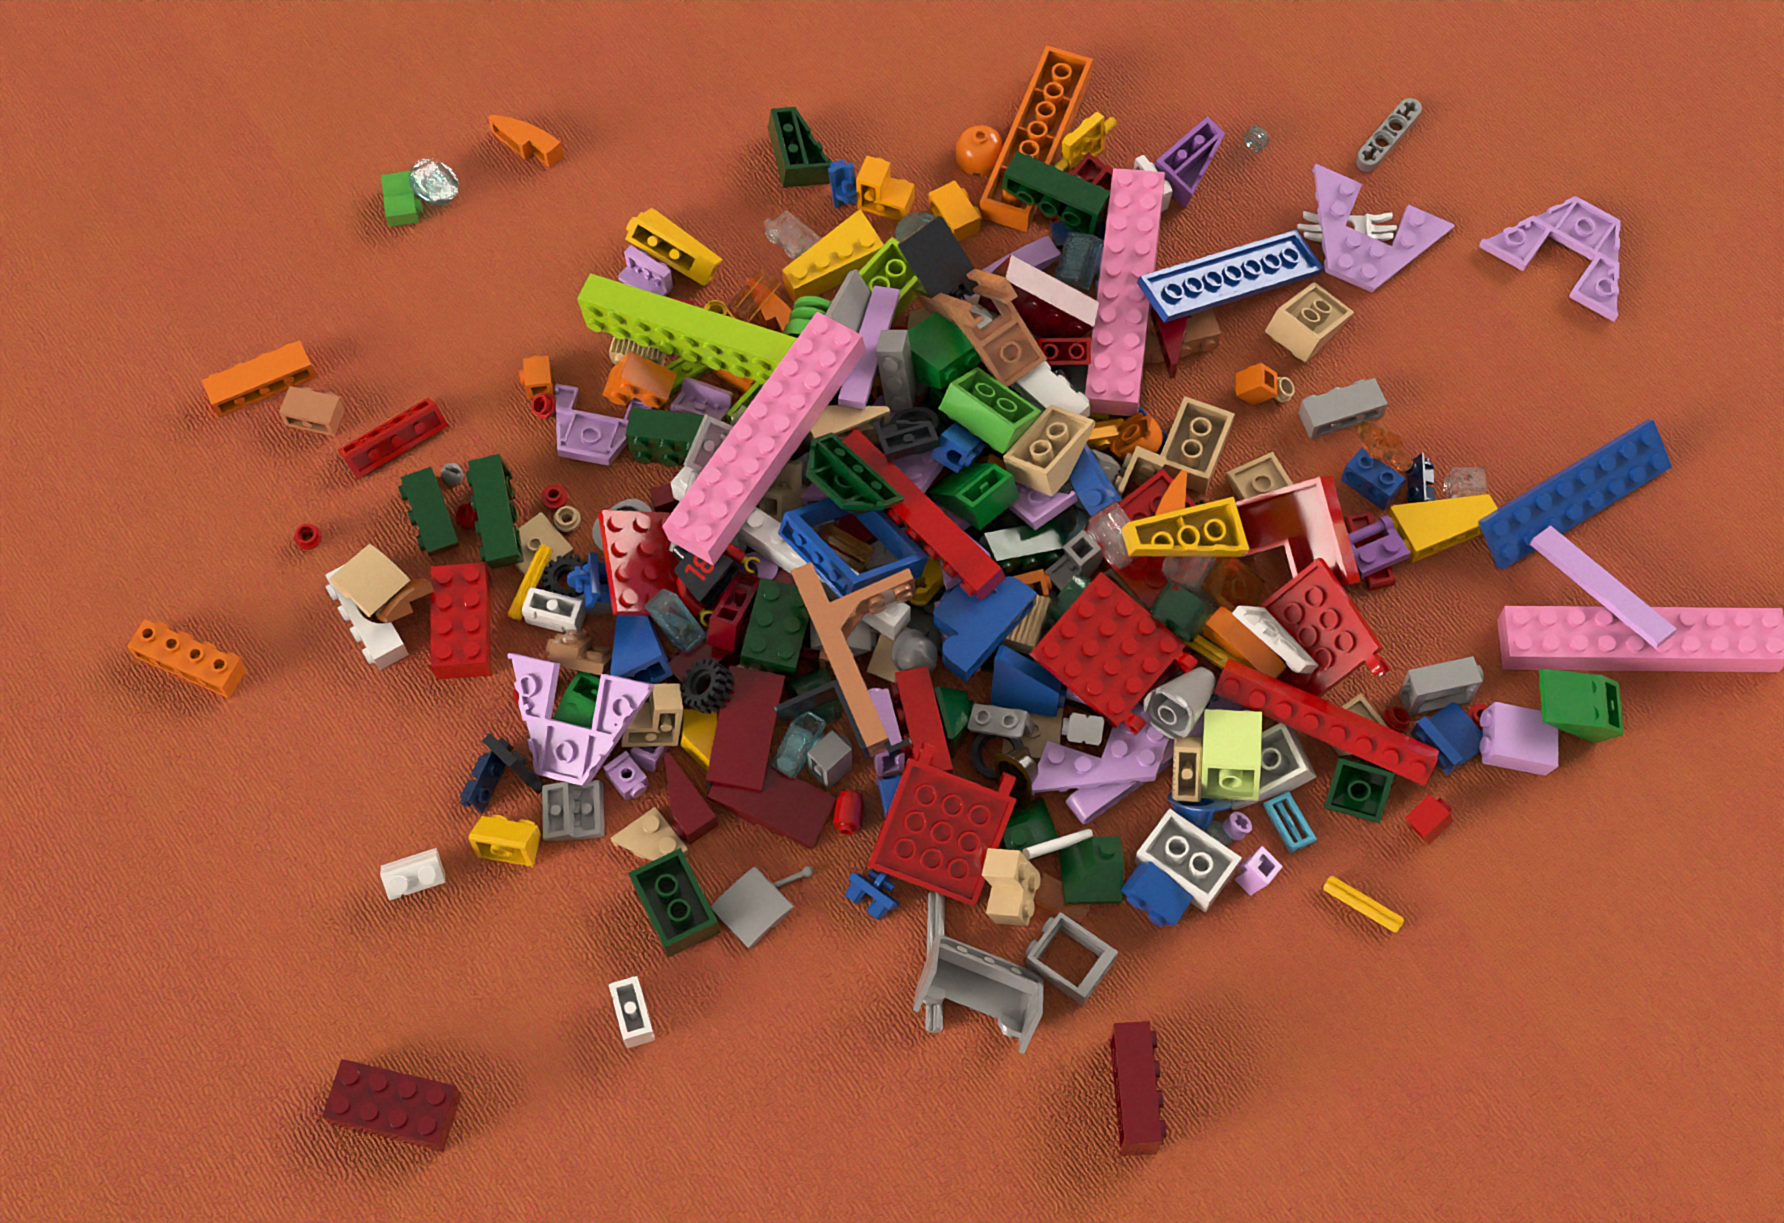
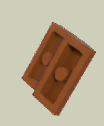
M418 578L410 580L372 614L373 619L390 623L413 613L409 602L434 592L431 582Z

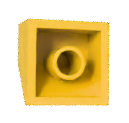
M491 815V817L481 816L470 832L468 839L479 858L533 867L541 833L538 826L532 821L521 819L518 822L508 821L506 817L501 815Z

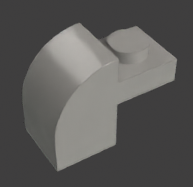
M1084 530L1063 546L1065 555L1044 571V574H1049L1051 583L1062 595L1081 579L1085 581L1102 561V549Z

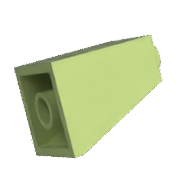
M1205 709L1201 798L1258 801L1261 770L1262 712Z

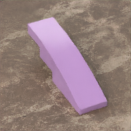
M1047 235L1006 255L982 271L991 273L1010 255L1042 271L1062 257V255ZM974 294V295H972V296L964 295V298H965V299H968V298H973V297H977V296H980V295H978V294Z

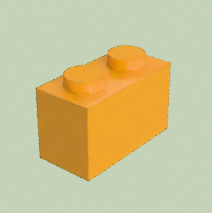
M952 181L929 192V209L935 217L942 216L958 242L980 232L982 215L976 206H972L966 190L960 188L956 181Z

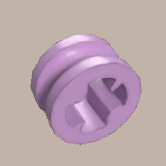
M1236 811L1223 822V828L1230 838L1240 841L1252 830V824L1248 817Z

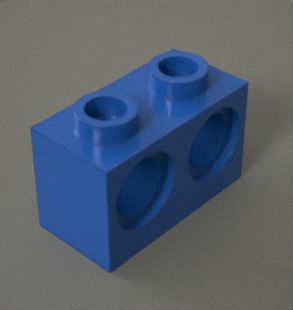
M1361 448L1346 465L1341 481L1384 511L1400 493L1405 477L1364 448Z

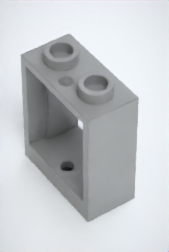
M1474 656L1411 669L1408 671L1398 692L1404 710L1409 716L1441 710L1452 702L1458 705L1471 703L1483 682L1484 675L1481 666L1476 664Z
M1060 912L1055 919L1050 917L1041 930L1044 933L1039 941L1034 939L1025 951L1027 955L1025 966L1083 1006L1116 961L1118 951ZM1060 930L1100 957L1078 988L1039 961Z

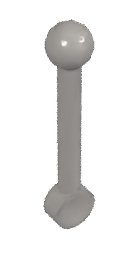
M805 866L801 872L772 884L777 888L804 876L811 877L813 869L810 866Z

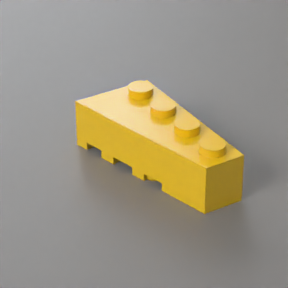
M861 209L782 270L784 288L794 303L799 297L817 296L842 284L850 271L857 269L859 272L884 246Z
M1234 497L1128 522L1121 529L1128 556L1241 557L1249 550Z

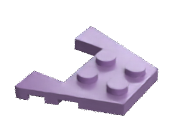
M556 384L558 456L610 466L628 444L625 434L631 407L655 410V407H648L641 400L634 398L630 401L624 419L574 410L579 397V388Z

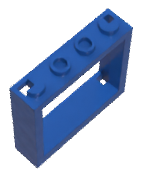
M830 498L785 512L778 532L807 564L812 562L816 573L840 598L908 568L913 579L920 578L929 557L882 510L856 514L841 509ZM852 513L898 561L857 575L811 527Z

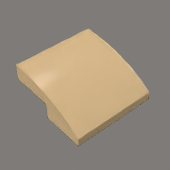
M370 543L329 578L330 582L347 600L351 598L368 617L410 581L389 558Z

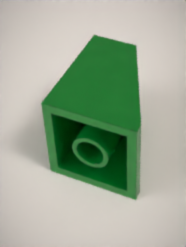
M938 312L933 313L908 331L916 382L943 389L981 362L979 354L962 330Z

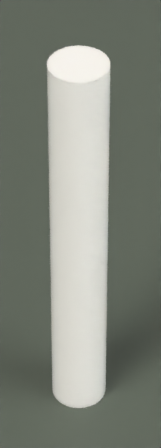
M1085 829L1025 848L1022 854L1029 860L1093 837V832L1091 829Z

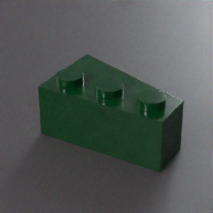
M796 107L771 109L768 131L782 188L829 184L828 168H830V163L833 161L826 157L822 151V145L813 138L810 133L811 129Z

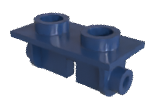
M1421 453L1407 463L1408 504L1435 501V488L1426 486V484H1434V464L1431 463L1430 459H1424V453Z
M493 751L483 753L482 756L478 757V761L471 773L477 779L476 781L468 780L463 792L460 794V804L466 807L472 805L480 813L484 812L506 766Z

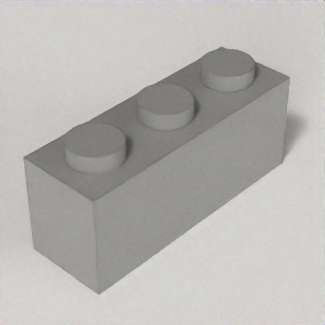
M881 330L876 356L886 406H888L890 411H902L913 408L918 388L908 330Z
M1375 378L1370 380L1362 379L1344 388L1336 387L1328 393L1306 397L1301 402L1298 415L1311 440L1384 416L1388 403Z

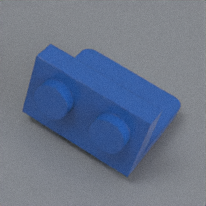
M1455 702L1450 703L1429 719L1424 716L1416 722L1411 732L1415 740L1439 750L1436 765L1447 776L1480 753L1479 746L1483 737V732Z

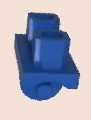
M843 159L831 162L828 173L834 208H839L844 204H856L858 194L853 163L846 164Z
M590 552L588 555L589 562L583 567L576 566L574 568L575 571L567 575L569 586L576 588L578 593L584 591V606L586 609H593L596 602L609 603L611 600L609 585L600 584V581H608L605 562L598 561V553Z
M872 869L868 876L875 881L873 883L862 874L853 872L848 878L852 883L845 894L847 898L856 904H860L866 894H869L874 898V901L867 909V912L877 920H881L890 910L897 909L900 902L882 890L883 887L889 892L894 890L896 885L889 881L891 875L884 872L879 874Z

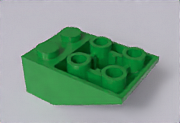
M973 462L969 468L965 466L958 474L952 471L926 492L928 497L978 530L985 527L1019 499L1015 480L1011 473L994 463Z
M1539 669L1543 723L1593 743L1624 735L1619 682L1602 675Z
M578 671L566 689L553 719L592 728L600 679L587 672Z

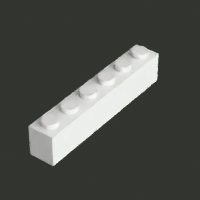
M973 305V308L969 310L982 315L984 320L977 325L979 329L994 320L987 310H980L976 305ZM1046 361L1010 385L1025 400L1041 410V414L1053 404L1084 417L1090 416V402L1083 393H1076L1072 390L1069 382L1063 376H1056Z

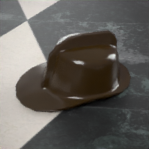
M1024 746L1020 749L1011 750L1006 754L997 753L994 757L997 785L1003 772L1014 775L1016 780L1009 796L1017 799L1014 805L1015 808H1028L1033 798L1032 784L1039 773L1038 766L1031 757L1029 748Z

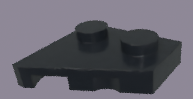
M881 419L872 420L874 431L887 462L940 447L938 436L931 421L910 422L908 420H897L896 424H882Z
M489 733L482 740L489 749L538 794L542 792V786L545 784L525 766L528 761L517 750L511 753L514 747L503 737L497 740Z

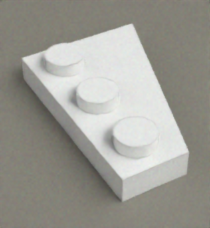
M1238 606L1232 613L1286 661L1288 667L1294 672L1312 673L1318 667V664L1265 608Z

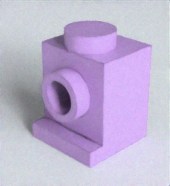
M627 751L603 767L606 777L626 802L632 797L637 798L646 791L647 786H649L646 775L632 760ZM629 773H632L630 778H624Z
M1261 846L1253 856L1250 855L1239 865L1238 868L1241 871H1239L1234 880L1251 896L1267 886L1283 866Z

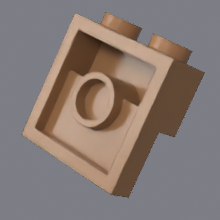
M569 630V632L564 634L558 633L555 639H549L546 648V655H549V661L560 663V667L597 675L605 674L611 669L613 652H610V648L604 646H594V648H591L593 637L585 636V632L580 630Z

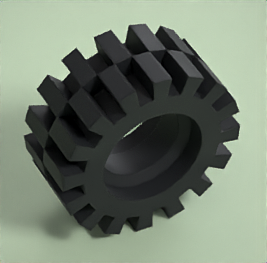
M566 554V559L563 560L561 555L557 556L558 562L556 563L551 560L549 562L550 568L545 567V574L542 577L545 590L573 598L583 595L584 591L578 593L576 588L560 587L558 580L562 575L575 571L574 568L576 566L583 567L587 562L584 559L580 561V557L577 555L572 559L570 554Z
M708 658L706 660L700 659L699 664L696 662L692 664L693 670L687 669L685 672L688 674L687 678H682L681 682L685 683V685L680 686V691L683 692L681 698L685 700L686 704L696 710L711 714V711H719L718 706L723 708L726 705L724 702L725 698L730 699L731 695L728 692L734 689V686L730 684L734 682V678L731 676V671L716 661ZM711 680L709 687L703 693L706 684Z

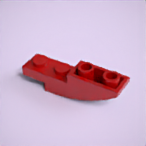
M1034 338L1047 359L1045 361L1049 365L1091 364V338Z

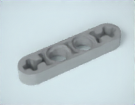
M1407 98L1401 101L1363 145L1356 158V165L1360 170L1364 172L1374 171L1418 121L1422 111V105L1418 100ZM1410 109H1412L1413 111H1410L1407 117L1405 118V111H1409ZM1398 123L1403 129L1395 131L1389 125ZM1384 139L1389 145L1381 147L1375 141ZM1373 152V158L1365 161L1364 159H1367Z

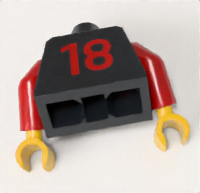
M731 543L714 566L678 545L673 550V555L680 560L674 569L678 576L676 584L680 598L695 614H700V620L704 626H709V623L703 618L704 615L714 612L710 606L742 569L739 564L742 563L744 570L749 573H755L747 566L749 560L753 559L760 564V560L757 557L745 556L744 551Z

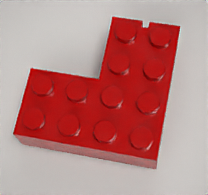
M1332 475L1317 477L1235 502L1249 547L1245 554L1241 557H1234L1235 559L1249 557L1285 546L1293 578L1317 558H1323L1342 587L1361 582Z

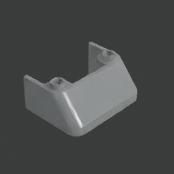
M939 935L935 937L921 973L915 991L913 1010L919 1012L922 1003L929 1006L941 1004L944 998L997 1018L998 1026L1005 1036L1019 1038L1018 1052L1024 1054L1043 1014L1044 981L1039 974L1030 969L952 938Z

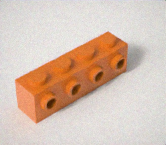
M144 619L127 646L135 658L229 699L246 672V669L240 662L241 658L230 651L222 653L207 641L202 643L194 641V638L188 633L171 631L169 626L157 620L153 623Z

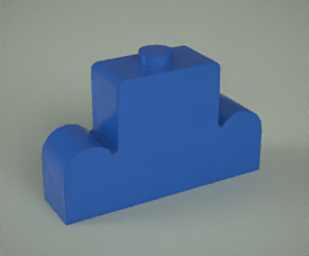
M1006 577L996 588V593L991 592L982 601L975 594L970 597L961 588L960 584L962 582L960 581L953 590L948 589L943 594L940 604L933 612V625L949 637L943 643V665L965 683L1036 605L1037 593L1015 577Z

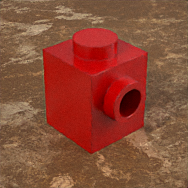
M1430 794L1405 817L1408 826L1428 845L1453 823L1450 813L1452 811L1451 807L1443 799L1439 798L1436 800Z

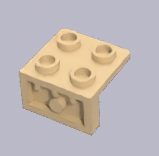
M1136 446L1133 455L1127 454L1120 474L1114 484V488L1119 496L1122 497L1129 479L1141 486L1163 468L1167 458Z

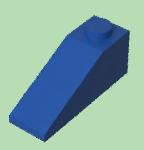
M1085 444L1069 478L1077 496L1089 515L1093 517L1101 515L1122 501L1087 444Z

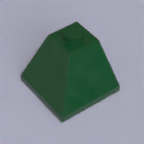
M935 687L934 694L950 759H952L970 732L968 723L975 701L974 699L969 700L967 691Z
M1353 754L1339 756L1324 808L1380 824L1395 773Z
M1043 797L1032 800L1031 805L1026 809L1013 808L1000 842L1002 849L1022 852L1025 848L1059 838ZM1047 853V854H1044V855H1041V856H1038V857H1035V858H1032V859H1029V860H1033V859H1036V858H1039V857H1042V856H1045V855H1048V854H1051V853Z
M1120 836L1090 837L1059 850L1058 857L1064 905L1122 903L1123 893L1120 890L1123 887L1124 860Z

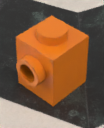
M535 355L530 358H524L523 369H519L521 385H525L528 398H534L536 395L544 392L555 396L553 371L549 355Z
M1263 363L1249 366L1247 369L1237 372L1236 396L1252 406L1278 396L1277 372Z

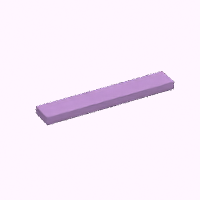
M874 285L859 334L863 336L866 352L843 383L838 397V405L865 409L878 368L876 349L881 330H890L900 297V289Z
M1549 526L1532 539L1530 545L1655 649L1675 635L1677 628L1552 526Z

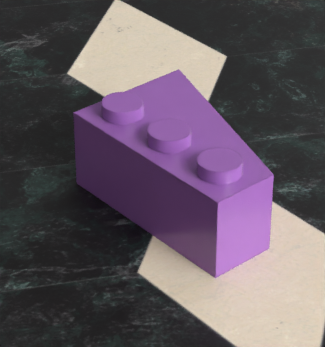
M1208 116L1158 158L1154 164L1157 172H1165V180L1169 182L1173 190L1171 196L1185 209L1225 135V132Z

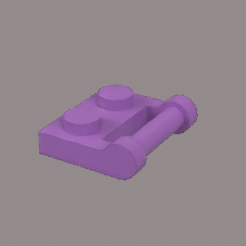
M1388 515L1379 518V521L1348 534L1358 573L1362 578L1406 560L1410 556V551L1397 533ZM1382 531L1385 534V537L1357 549L1353 545Z

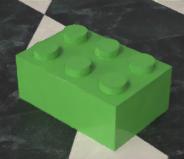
M979 367L951 382L939 406V409L947 414L951 420L957 421L967 428L971 434L978 436L988 443L992 449L1002 454L1010 450L1039 418L1042 412Z

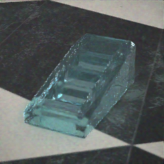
M1072 504L1059 523L1066 544L1085 529L1090 517L1088 511L1078 508L1075 504Z

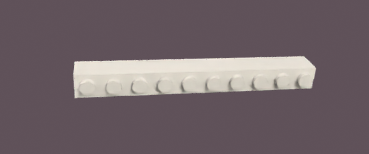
M684 466L671 481L673 497L680 502L684 497L691 471L701 472ZM755 507L737 532L738 538L790 574H792L791 570L807 564L778 534L781 523ZM818 575L827 598L832 601L839 599L840 597ZM895 601L886 605L887 609L874 615L870 612L861 619L895 641L896 637L910 621V606L904 602L897 603Z

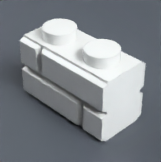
M530 587L522 607V613L527 624L559 632H569V630H581L586 616V609L581 599Z
M437 848L381 865L380 875L389 901L401 897L402 894H412L445 883V871Z
M635 976L609 984L626 1047L631 1048L655 1040L638 977Z

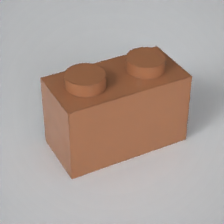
M289 386L279 414L285 426L335 436L345 408L340 397L334 393H320L307 387L297 388Z

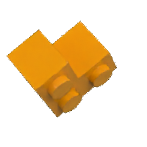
M866 156L856 179L857 209L905 223L915 199V184L909 183L904 179L892 178L891 162H887L882 158Z

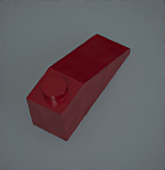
M1151 304L1150 316L1169 378H1175L1187 331L1188 319L1192 318V315L1164 323Z
M738 572L733 578L709 619L707 645L718 647L722 650L735 651L751 616L761 580L760 577Z
M667 752L664 754L671 812L674 824L671 826L680 839L685 837L691 845L718 826L717 818L671 754Z

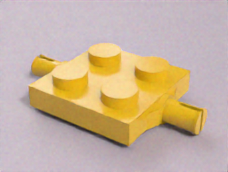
M1098 112L1090 118H1086L1074 132L1065 136L1062 141L1063 157L1054 166L1068 173L1070 169L1073 170L1088 152L1096 157L1104 150L1106 135L1117 125L1115 118L1109 117L1104 122V116Z

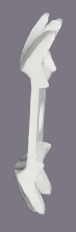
M1303 211V218L1316 224H1298V229L1304 231V238L1322 242L1323 236L1320 234L1322 229L1319 226L1318 214ZM1392 212L1381 215H1350L1347 221L1353 224L1354 230L1379 241L1393 239V233L1389 232L1397 230V225H1373L1392 219Z

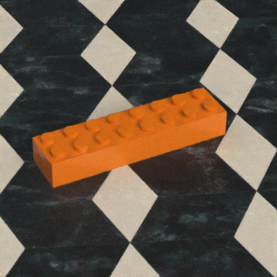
M1046 45L980 200L982 219L1028 232L1038 206L1036 204L1029 206L1003 190L1004 173L1017 151L1030 155L1048 165L1054 166L1062 149V141L1070 130L1091 79L1093 59Z

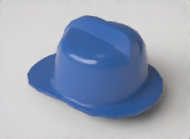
M1172 792L1168 794L1167 798L1173 804L1175 813L1200 830L1207 828L1211 824L1215 811H1222L1232 807V802L1224 799L1201 798L1199 802L1175 801L1172 798Z

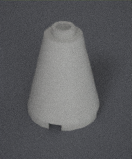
M1198 667L1148 693L1144 699L1145 713L1149 711L1152 717L1149 721L1151 725L1169 738L1187 737L1194 729L1217 685L1214 674L1205 668Z

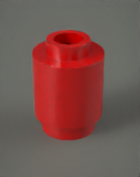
M842 791L840 797L836 799L833 826L838 829L840 834L854 835L856 831L861 830L864 811L862 794L854 791Z

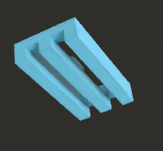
M1289 791L1264 802L1263 807L1290 854L1295 853L1298 849L1305 848L1306 845L1316 843L1317 839ZM1285 800V802L1287 803L1297 823L1299 824L1304 835L1306 836L1305 839H1302L1291 817L1288 815L1286 809L1284 808L1282 801ZM1273 805L1276 806L1289 831L1294 837L1296 843L1293 842L1292 838L1290 837L1288 831L1286 830Z

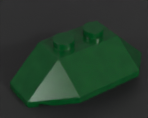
M831 432L812 439L806 476L841 509L861 514L884 510L904 501V497L835 434Z

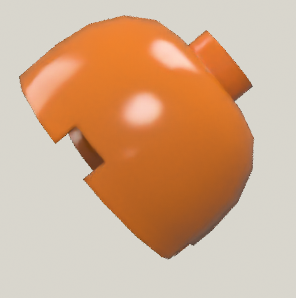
M974 125L967 128L959 136L955 147V157L958 166L970 175H973V173H981V176L992 174L1004 146L1003 139L996 130L989 126Z
M1142 412L1137 413L1120 424L1118 427L1120 433L1111 442V446H1109L1110 451L1122 462L1125 461L1128 453L1133 455L1136 446L1159 454L1163 441L1162 430L1149 413H1147V416H1144Z

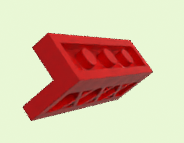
M428 397L337 451L346 461L355 478L359 479L449 425L437 404Z

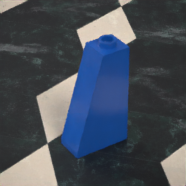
M617 616L610 675L650 684H656L673 675L651 616Z

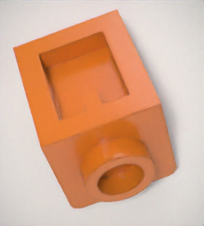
M1043 569L1013 576L1031 589H1034L1033 583L1037 582L1040 596L1047 597L1049 596L1048 590H1052L1049 574H1044Z

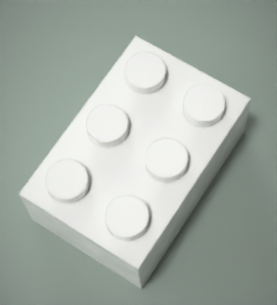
M1169 809L1138 850L1134 864L1138 865L1139 863L1149 861L1154 863L1194 897L1191 903L1206 913L1238 869L1241 857Z

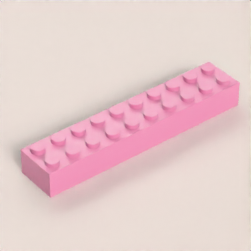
M1113 168L1097 294L1099 306L1093 328L1091 364L1088 366L1085 396L1090 402V413L1133 416L1139 410L1151 303L1136 282L1140 276L1155 272L1165 172Z
M816 312L662 527L668 540L713 566L866 352L861 334Z
M1504 606L1497 619L1502 670L1780 672L1784 667L1782 608L1651 607L1677 628L1675 635L1655 649L1606 607Z

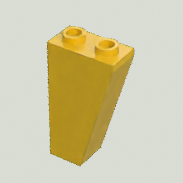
M653 208L644 213L641 212L636 218L632 217L626 227V230L629 232L625 240L703 286L712 281L723 260Z
M1486 494L1394 505L1390 507L1387 515L1391 518L1394 528L1410 551L1409 560L1413 563L1482 535L1483 532L1478 521L1498 508L1491 496Z

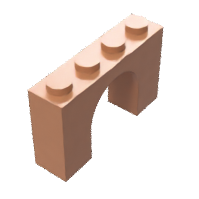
M1212 308L1192 314V318L1188 319L1180 358L1198 351L1208 352L1219 346L1221 331ZM1147 334L1144 364L1163 362L1164 358L1157 337Z

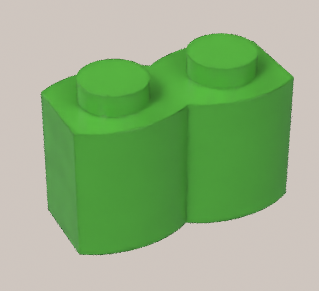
M411 170L381 175L385 215L389 227L420 222L419 214H423L421 199H417V193H421L418 177L414 178Z

